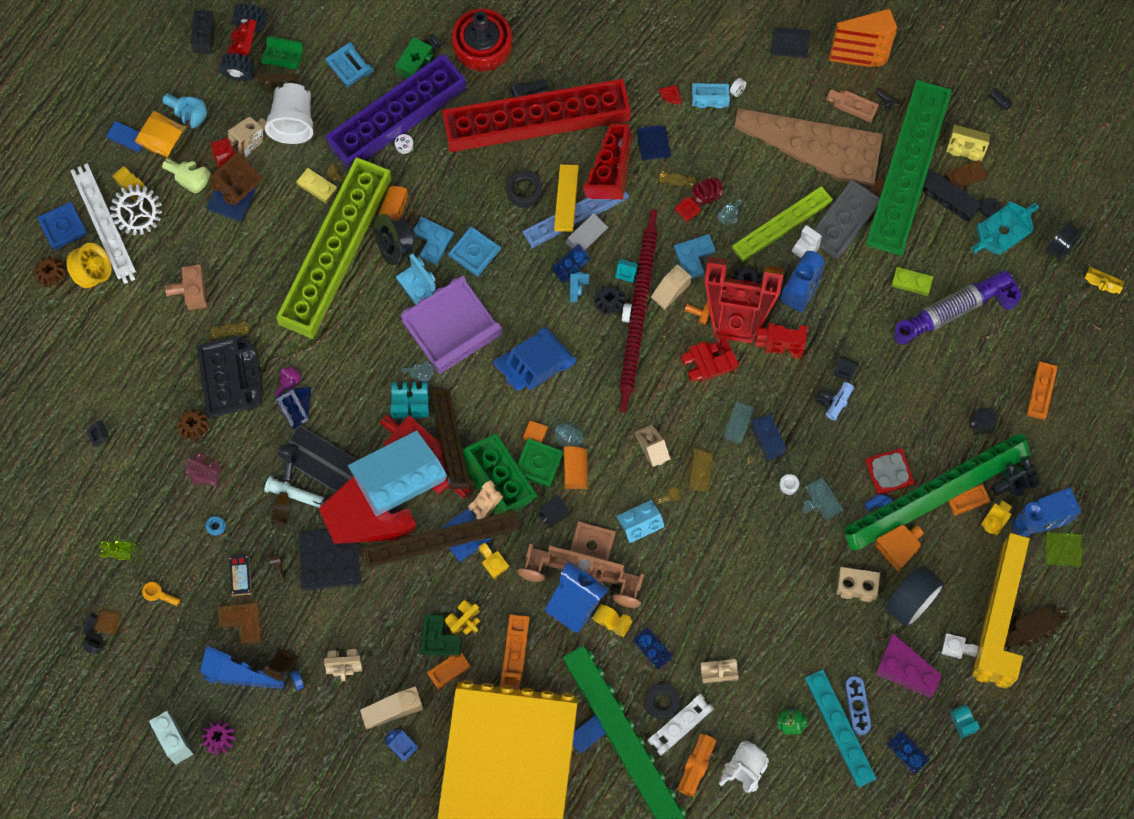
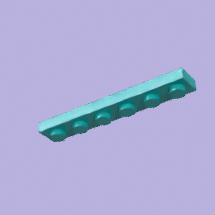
M821 670L805 677L804 680L857 788L876 780L877 778L824 671Z

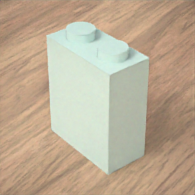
M167 711L149 721L166 755L175 764L193 755L177 722Z

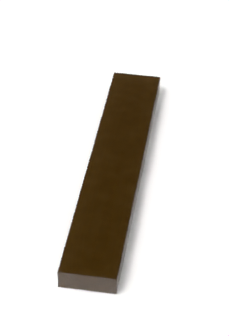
M431 389L429 394L449 488L469 489L470 482L450 390Z

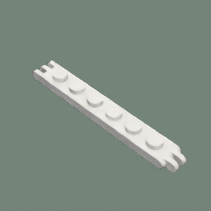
M86 163L84 164L85 172H83L81 166L77 167L80 174H76L74 169L70 171L117 278H122L124 284H127L126 276L129 275L131 281H134L135 278L132 273L136 271L89 165Z

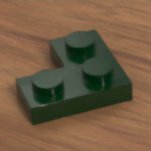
M424 615L421 655L461 657L462 637L444 635V616Z

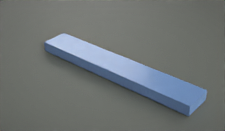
M625 190L623 200L586 198L576 203L574 226L586 221L593 213L598 215L629 199L628 193ZM555 215L527 228L523 231V235L530 247L534 248L565 231L554 230Z

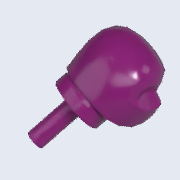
M293 366L282 368L280 370L281 379L279 380L282 385L274 394L278 397L285 388L290 390L291 387L293 388L301 380V373Z

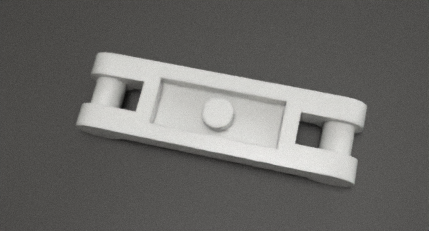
M699 694L673 719L649 738L648 742L658 749L657 752L660 756L665 754L714 710L711 704L708 705L704 701L705 698L702 694ZM697 706L703 710L699 714L694 710ZM664 736L668 742L663 744L659 739Z

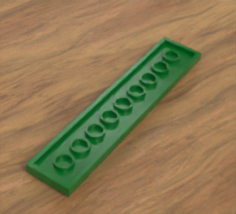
M916 80L866 246L902 256L952 90Z

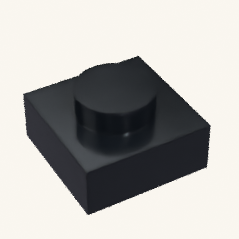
M841 355L833 374L851 382L858 362Z
M96 421L87 430L93 447H100L109 438L103 421Z

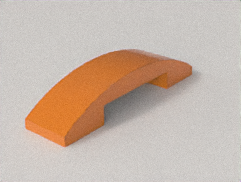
M510 614L500 682L501 688L502 686H511L514 689L520 690L529 627V617Z

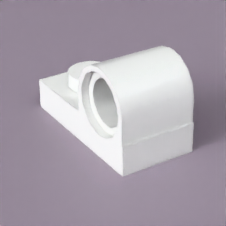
M806 225L802 230L801 238L793 247L792 252L802 258L806 251L817 252L822 236Z

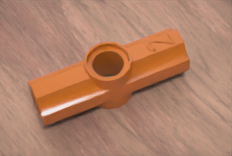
M700 734L694 751L690 754L685 766V773L678 786V791L687 796L694 797L700 779L704 776L710 762L709 758L715 747V739L708 735Z

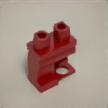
M769 323V328L758 327L756 347L766 348L765 353L770 354L771 351L783 354L788 349L792 357L799 359L803 356L808 326L800 325L799 330L786 329L784 326L775 327V324Z
M724 333L720 335L716 343L714 342L709 345L707 341L691 346L689 351L680 357L684 366L693 363L695 369L687 372L691 382L700 380L702 383L735 371L739 367L733 350H731ZM713 354H722L715 358L713 357Z

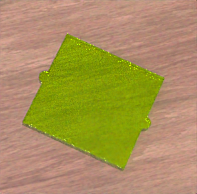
M1046 533V547L1044 548L1046 551V565L1081 567V553L1083 552L1081 548V535Z

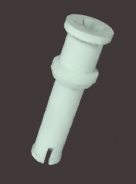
M271 475L264 489L267 493L269 491L275 494L286 492L290 498L318 508L322 506V500H324V496L291 486L288 481L276 480Z

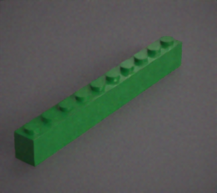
M582 646L564 656L563 662L594 716L596 715L600 721L601 727L606 732V737L653 818L685 819L686 813L681 805L677 806L674 799L676 796L671 788L667 789L664 781L666 779L661 770L657 771L655 769L653 756L650 752L646 753L643 746H645L643 739L640 735L636 736L633 729L635 726L630 718L626 719L623 712L625 709L619 700L616 702L613 697L615 692L610 683L606 684L603 680L605 675L600 666H595L593 662L595 658L590 649L586 650Z

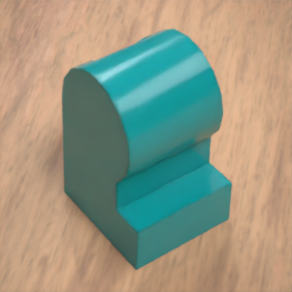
M966 704L950 710L951 718L961 739L980 729Z

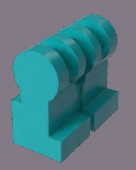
M417 381L412 382L411 393H413V397H408L409 388L407 382H403L401 390H398V382H392V419L407 418L409 410H411L412 418H429L427 381H422L421 389H417Z

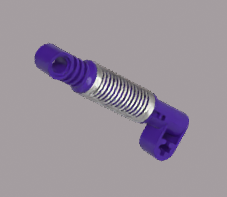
M1002 270L977 284L972 283L966 286V288L964 287L960 291L958 290L954 294L952 293L948 297L943 298V300L941 299L937 303L929 305V307L922 309L917 316L907 321H900L895 328L893 338L898 344H908L911 339L919 336L921 333L936 330L940 326L942 327L963 314L965 315L969 311L980 307L985 303V300L993 296L996 297L1003 308L1008 310L1014 309L1022 293L1009 272ZM900 330H905L908 335L901 334Z

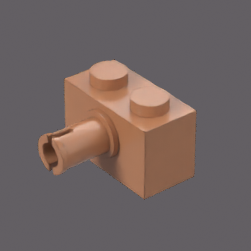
M201 265L181 267L182 283L165 284L166 296L183 294L188 310L207 308L205 279Z

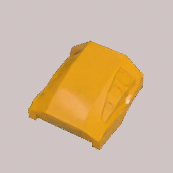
M153 111L135 139V142L152 152L168 158L176 141L179 140L180 135L183 134L187 126L178 124L159 112Z

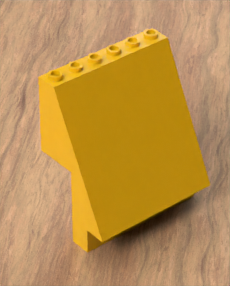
M471 681L458 682L455 691L438 819H564L578 697H574L570 693L557 695L552 691L534 692L530 688L517 690L511 686L494 687L493 684L489 683L477 685Z

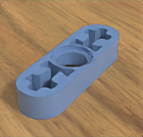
M852 676L845 684L851 725L856 734L865 735L871 728L864 682L861 678ZM852 681H855L857 685L859 684L857 695L862 694V696L851 698L855 694L854 689L849 687ZM859 700L863 703L864 707L861 711L854 710L852 706L854 701ZM865 713V716H862L861 719L862 723L867 726L861 730L860 727L856 726L859 723V716L855 718L854 715Z

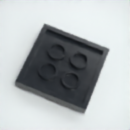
M328 530L298 532L302 591L361 586L358 542L334 544Z

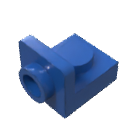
M398 728L391 730L383 742L403 762L418 748Z

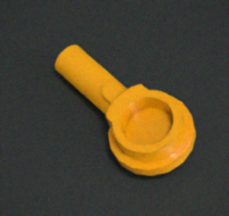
M148 582L142 589V595L148 601L161 599L178 606L181 600L162 592V588L157 582Z

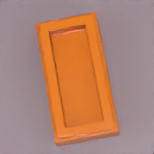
M981 484L947 502L953 515L957 516L986 505L991 500L984 485Z
M461 652V657H449L428 671L427 674L439 690L469 670L471 666Z

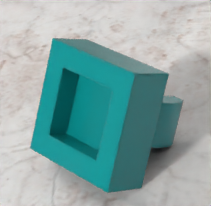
M620 259L615 278L633 283L638 264L626 261L627 259Z

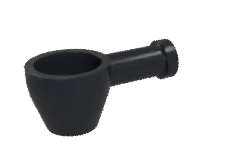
M287 444L281 445L279 448L278 456L286 461L285 472L282 478L284 480H292L293 465L299 455L298 445Z

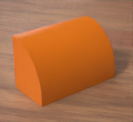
M399 186L388 187L377 217L380 214H386L392 220L401 217L408 198L407 188Z
M564 447L565 489H588L587 450L580 447Z

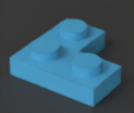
M421 217L414 228L415 236L427 241L420 254V258L437 266L453 239L454 232Z
M707 234L674 245V251L680 266L691 276V279L703 276L705 272L699 258L714 254L716 251L710 235Z

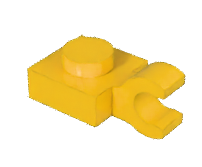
M486 543L479 546V551L485 557L482 565L493 579L509 568V565L498 551L492 554Z

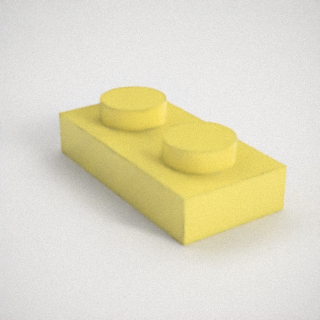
M309 168L297 180V185L326 204L338 191L335 185Z

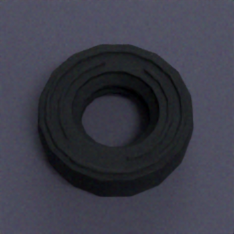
M656 684L646 693L644 700L645 708L656 719H669L679 710V694L675 688L668 684ZM660 694H664L670 699V705L665 709H659L655 705L654 700Z

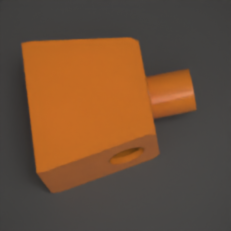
M901 525L879 537L874 545L899 573L920 549L921 544L918 539L924 533L917 525L910 531L904 525Z

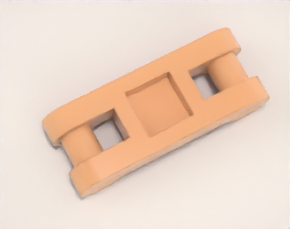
M491 480L482 486L481 492L468 506L470 511L475 513L477 520L488 517L503 497L499 491L495 490V485Z

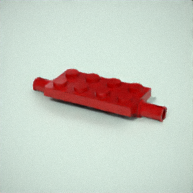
M387 414L384 418L389 423L383 419L380 421V424L392 433L383 443L385 446L417 431L437 457L446 473L440 443L413 418L408 416L399 425ZM447 476L444 482L432 488L439 496L449 488ZM470 488L453 489L457 494L461 496L462 499H465L467 497V495L462 490H464L467 494H470L471 492Z

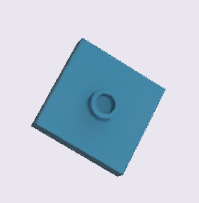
M470 227L448 253V256L478 277L501 250V247L473 227Z

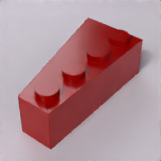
M610 124L602 142L600 153L598 152L595 165L591 168L588 181L585 182L583 187L587 198L624 199L632 141L629 124Z

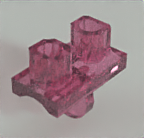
M199 454L192 459L188 457L185 461V464H187L185 473L188 474L189 478L193 479L192 485L197 487L199 483L204 485L208 483L216 487L219 483L221 465L212 462L208 467L204 465L206 459Z

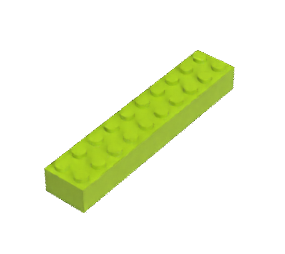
M357 157L355 158L276 317L279 326L314 339L392 180L390 170Z

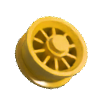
M86 243L80 248L72 250L67 257V277L69 279L72 278L75 283L84 288H92L98 283L106 281L111 275V262L107 253L95 243Z

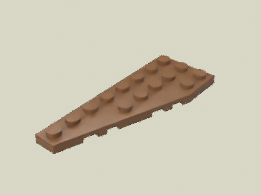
M738 108L734 128L765 141V144L769 146L773 145L779 148L781 152L816 167V170L820 172L824 171L832 175L831 177L836 180L850 182L852 179L858 184L874 185L883 134Z

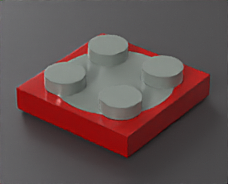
M902 448L865 459L877 495L890 493L915 484Z

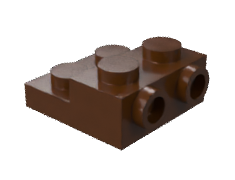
M237 152L209 180L211 181L210 186L215 191L219 190L224 195L223 199L227 204L236 206L263 178Z

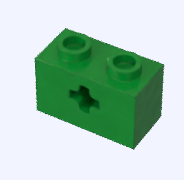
M413 37L395 65L396 74L408 79L432 62L434 59L433 47Z

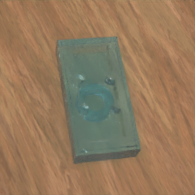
M736 402L723 438L742 444L755 408Z

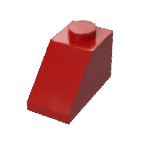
M228 137L210 143L211 156L217 169H219L235 154Z

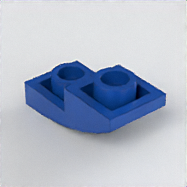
M507 352L494 360V366L505 375L506 382L518 392L525 388L526 385L505 364L510 355Z

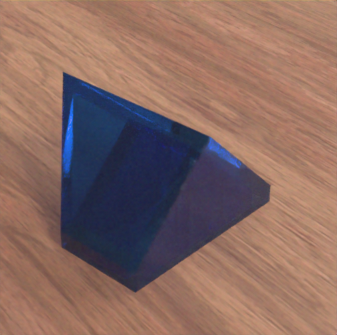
M312 387L291 388L275 397L280 410L292 429L309 420Z

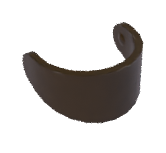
M280 492L274 503L271 525L286 527L289 514V495L286 492Z

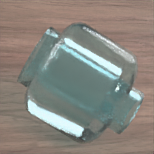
M566 421L555 428V441L561 446L579 447L583 442L582 429L572 422Z

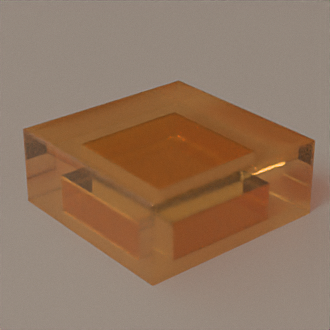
M100 611L95 630L116 635L121 616Z

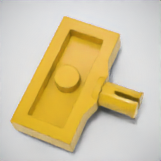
M1091 266L1085 276V279L1090 284L1099 285L1100 290L1102 288V291L1107 290L1110 293L1120 294L1125 282Z

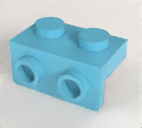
M692 83V106L698 108L729 107V84Z
M652 500L617 515L618 522L625 531L630 543L664 527L661 514Z

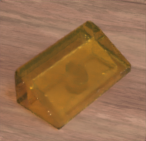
M698 449L694 450L689 489L708 492L713 454Z

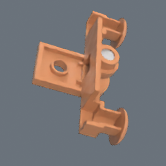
M578 522L570 551L549 546V552L535 549L533 544H530L526 555L525 569H518V574L525 580L542 582L546 579L541 574L543 565L563 570L565 565L571 561L601 583L604 581L622 586L620 595H613V600L617 604L627 608H637L641 605V602L636 600V595L641 589L644 574H641L639 577L624 573V565L608 561L616 531ZM594 541L598 546L595 550H589L586 544Z

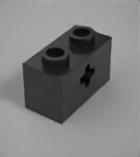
M194 10L191 45L194 53L212 54L216 23L212 11Z

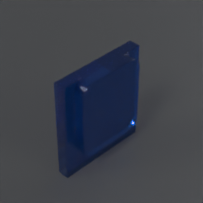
M657 125L637 130L642 161L671 157L666 126Z

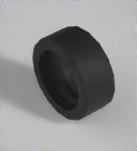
M526 170L515 172L507 182L508 198L514 205L520 208L534 206L542 195V183L535 173ZM522 180L530 181L535 186V192L530 197L521 198L515 195L513 191L514 185Z

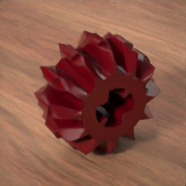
M707 178L692 187V196L696 204H709L719 200L724 195L722 183L718 178Z

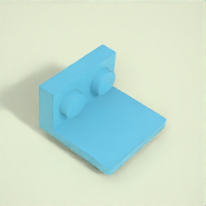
M412 253L409 255L411 267L397 275L396 280L414 304L417 305L421 299L432 296L437 287L430 271L426 272L423 268L425 266L423 261L419 257L416 258Z

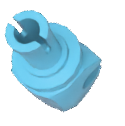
M169 93L163 97V104L174 108L175 115L181 117L183 125L186 124L187 120H190L191 128H196L204 121L207 115L206 106L203 100L199 98L183 96L178 99Z

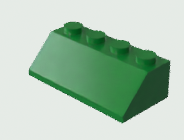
M497 434L464 448L463 455L467 472L480 492L483 489L482 486L491 480L495 485V490L499 491L503 496L493 510L495 515L513 510L517 513L537 498V494Z

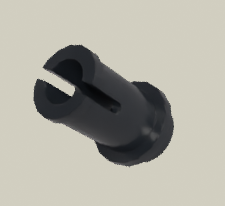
M997 88L989 95V98L998 104L1001 110L1007 111L1013 104L1011 98L1005 97Z

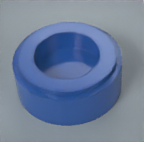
M298 670L289 672L295 689L300 690L304 688Z

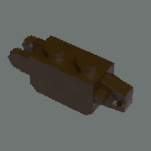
M1047 607L1039 609L1016 621L1012 627L1013 632L1006 637L1005 647L1010 648L1018 644L1021 647L1025 645L1032 647L1039 643L1038 639L1044 636L1048 639L1056 635V630L1070 617L1065 608L1054 611Z

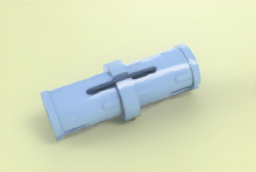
M843 382L841 389L837 395H834L833 402L826 412L828 418L832 420L837 419L842 408L846 407L848 403L847 399L854 390L853 385Z

